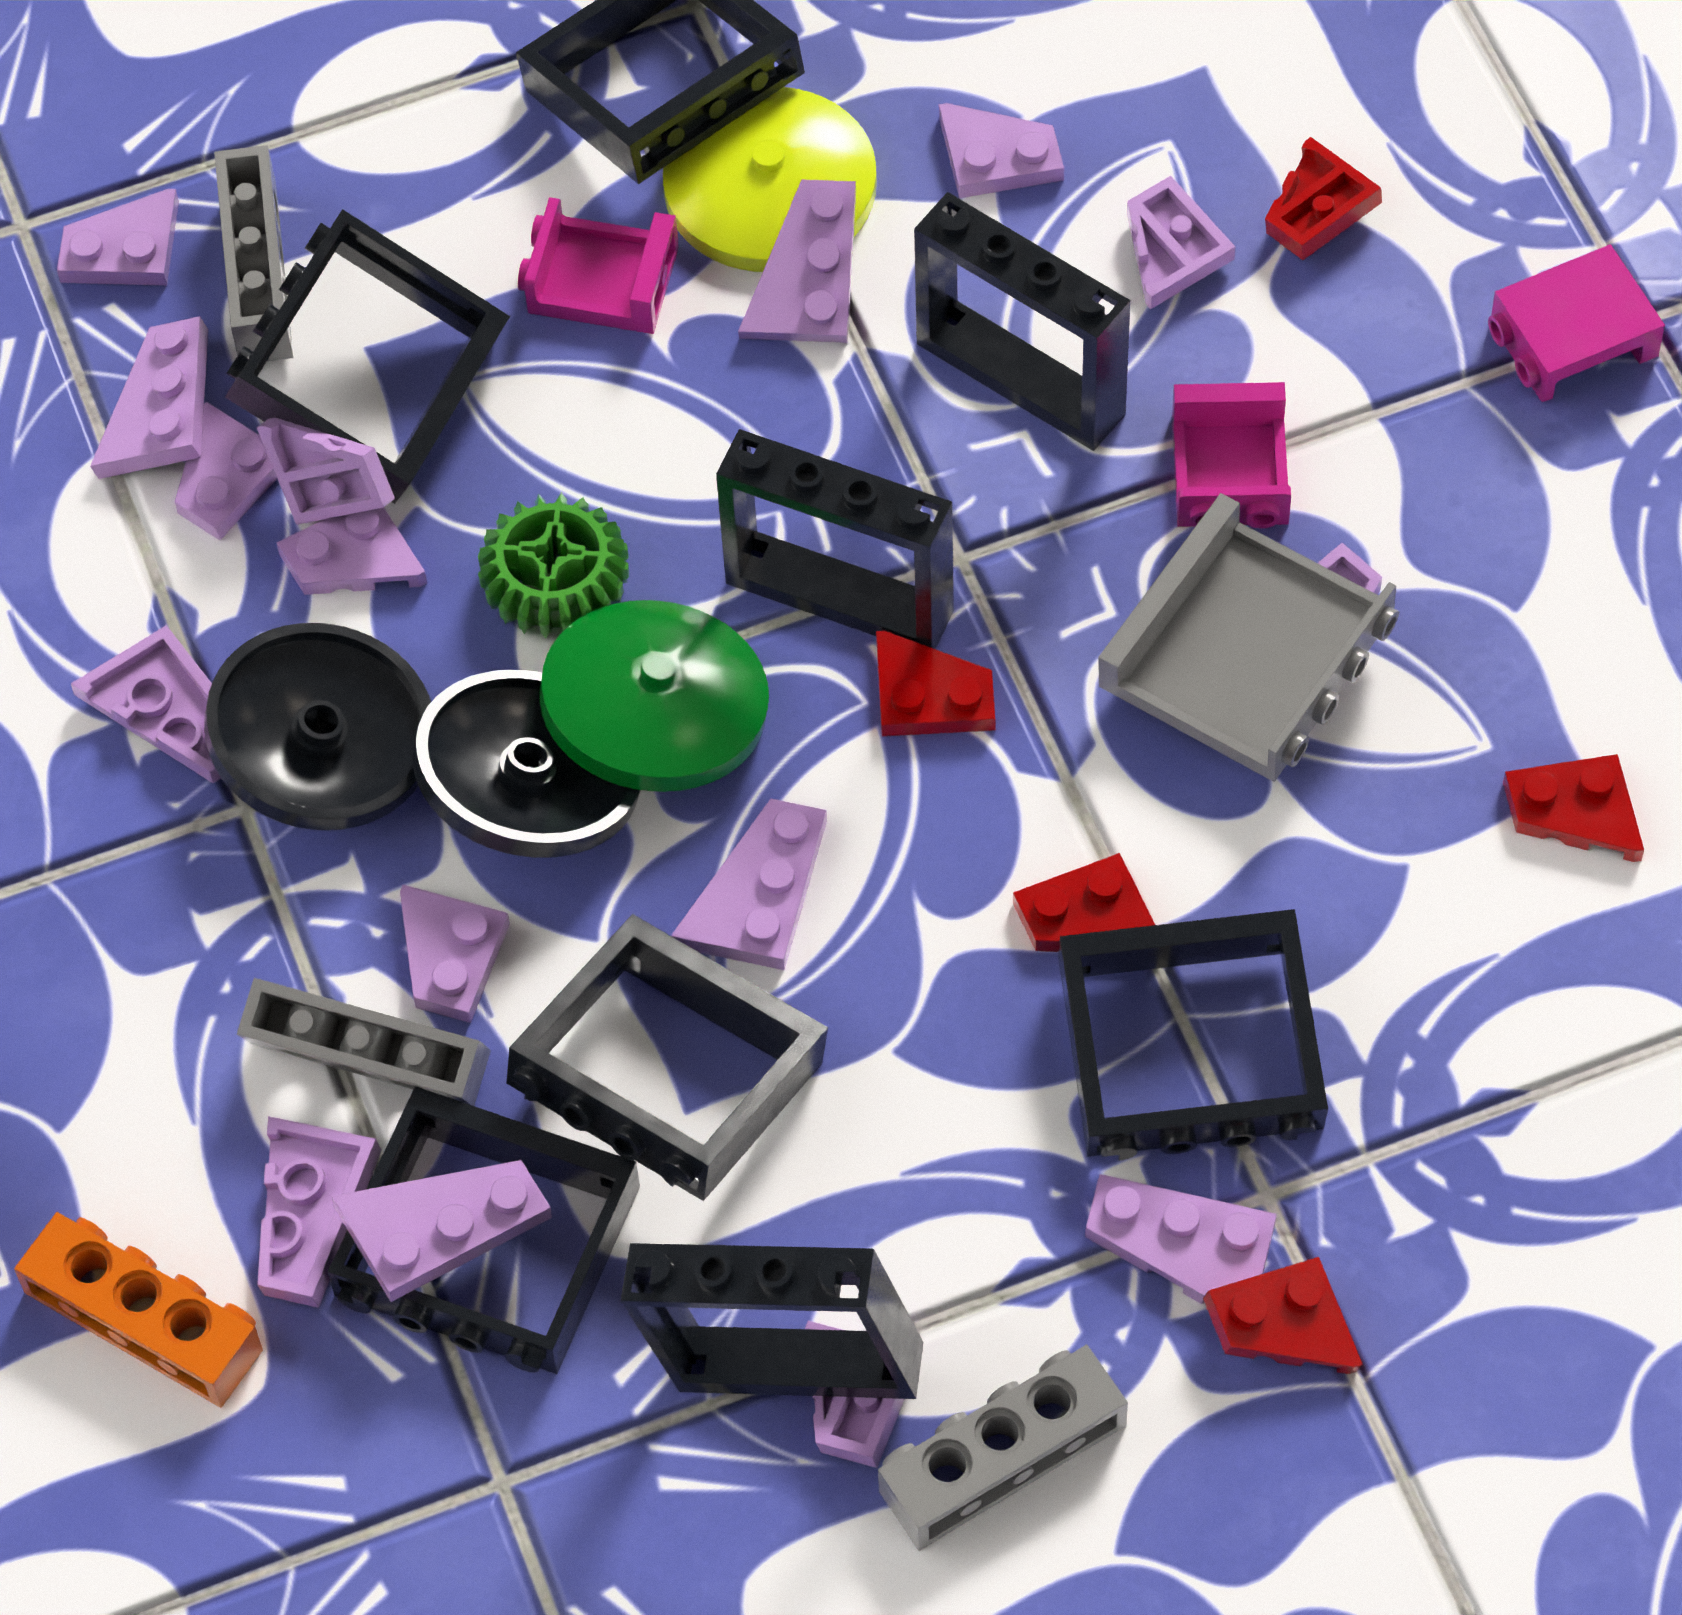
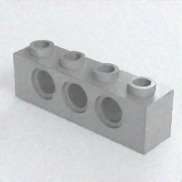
M268 145L214 152L230 325L237 355L243 346L254 351L262 337L252 331L269 304L280 309L287 298V295L279 290L286 277L277 188ZM290 325L268 361L294 358Z
M258 978L253 979L237 1031L238 1036L256 1046L412 1090L416 1086L472 1106L475 1105L491 1052L488 1047L476 1039Z
M1087 1344L1073 1353H1070L1068 1350L1058 1352L1041 1365L1038 1374L1023 1383L1018 1384L1017 1381H1012L1004 1384L989 1396L986 1405L969 1415H966L965 1412L952 1415L937 1427L934 1436L917 1446L909 1443L891 1452L884 1459L883 1466L878 1469L879 1493L918 1551L1126 1427L1128 1402ZM1054 1403L1065 1408L1067 1413L1057 1419H1047L1038 1414L1036 1410L1045 1404ZM1002 1434L1012 1438L1015 1444L1009 1449L1000 1451L989 1448L984 1442L993 1435ZM949 1465L960 1469L963 1475L955 1481L943 1482L936 1479L932 1473L941 1466Z

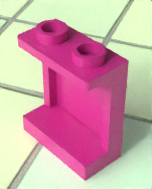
M549 197L544 216L536 215L533 222L531 246L534 249L531 259L523 258L518 273V290L525 291L528 313L654 334L679 249L676 215L655 212L650 230L567 217L562 213L561 199Z
M1611 244L1495 291L1492 313L1488 318L1489 330L1498 346H1505L1515 361V369L1520 381L1525 387H1532L1541 402L1553 398L1555 385L1558 381L1629 351L1632 352L1639 364L1658 357L1665 324Z
M1285 382L1174 384L1172 426L1177 527H1196L1220 493L1240 503L1239 522L1244 525L1261 529L1274 525H1289L1292 497L1291 487L1288 485L1284 423L1286 406Z

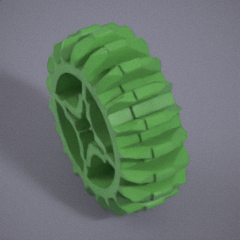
M561 492L555 503L546 504V501L538 494L535 506L527 508L517 501L514 508V517L499 513L498 520L496 521L497 529H486L484 537L485 547L480 548L478 553L480 567L478 572L481 588H484L487 603L491 606V609H499L500 617L504 620L505 624L517 620L518 627L524 634L537 625L540 628V633L547 638L552 628L561 627L562 631H564L570 624L587 613L611 605V601H621L624 593L623 584L627 583L630 574L627 563L629 558L627 544L621 538V530L617 526L616 521L608 522L607 514L602 507L589 511V504L585 501L584 497L575 504L568 505L567 498ZM525 585H529V586L536 587V588L539 589V590L532 589V588L527 587V586H525Z

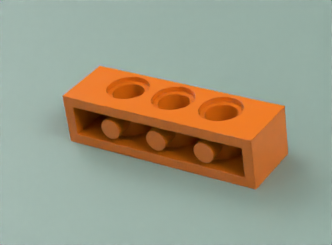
M56 1212L14 1268L24 1293L222 1408L263 1351L255 1327L256 1321L252 1316L232 1303H226L224 1307H221L207 1299L206 1292L196 1282L184 1275L177 1274L173 1279L156 1269L157 1265L154 1260L138 1248L127 1246L123 1250L107 1241L108 1236L93 1222L79 1217L74 1222ZM102 1269L106 1271L95 1282H80L81 1278L91 1270ZM139 1299H155L153 1305L144 1311L134 1312L129 1310L131 1305ZM194 1326L205 1328L203 1334L194 1340L183 1341L178 1339L180 1334L187 1328Z

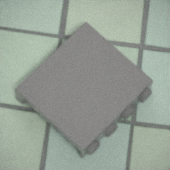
M1220 493L1099 655V687L1275 782L1286 765L1294 767L1300 761L1309 743L1308 734L1316 723L1324 725L1331 718L1339 702L1340 696L1338 693L1346 681L1354 683L1361 676L1369 660L1368 651L1377 639L1385 641L1391 634L1399 617V611L1394 609L1396 585L1388 582L1380 595L1363 588L1240 523V503Z

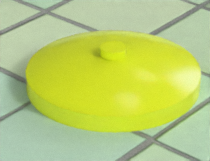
M783 87L663 168V189L666 207L670 215H676L677 230L683 238L696 250L716 262L753 272H763L801 179L856 181L854 237L868 219L876 197V160L872 145L863 128L846 110L836 103L812 92Z

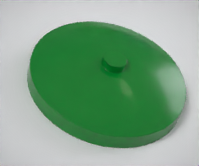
M657 600L615 603L591 611L578 618L552 644L543 665L540 685V706L543 719L552 738L565 754L593 775L620 786L644 791L668 792L692 789L716 781L735 770L750 756L757 746L765 726L769 703V688L763 666L750 645L736 631L719 619L698 609Z

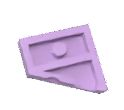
M1171 175L1127 201V218L1145 303L1150 310L1235 259V246Z
M165 189L64 226L57 267L60 283L167 286L179 205L176 189Z
M206 402L203 414L201 458L185 462L175 498V506L179 515L218 540H221L277 480V476L260 435Z
M278 418L267 419L257 427L296 525L384 508L395 499L374 447Z
M402 885L400 897L415 1006L421 1010L471 1023L509 928L508 913Z

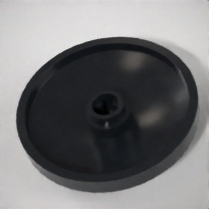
M298 623L268 630L248 640L237 648L220 667L208 695L204 716L205 741L209 756L222 780L233 793L254 810L281 823L305 829L342 830L371 823L391 813L403 804L418 787L413 768V748L420 720L431 700L423 682L409 663L396 651L378 639L358 630L334 624Z
M497 670L480 673L456 682L441 692L425 710L418 726L413 748V768L417 784L430 807L450 827L472 841L503 853L533 858L562 857L587 851L604 843L623 828L635 810L641 790L620 786L593 775L569 758L558 746L547 729L541 712L540 685L542 672Z

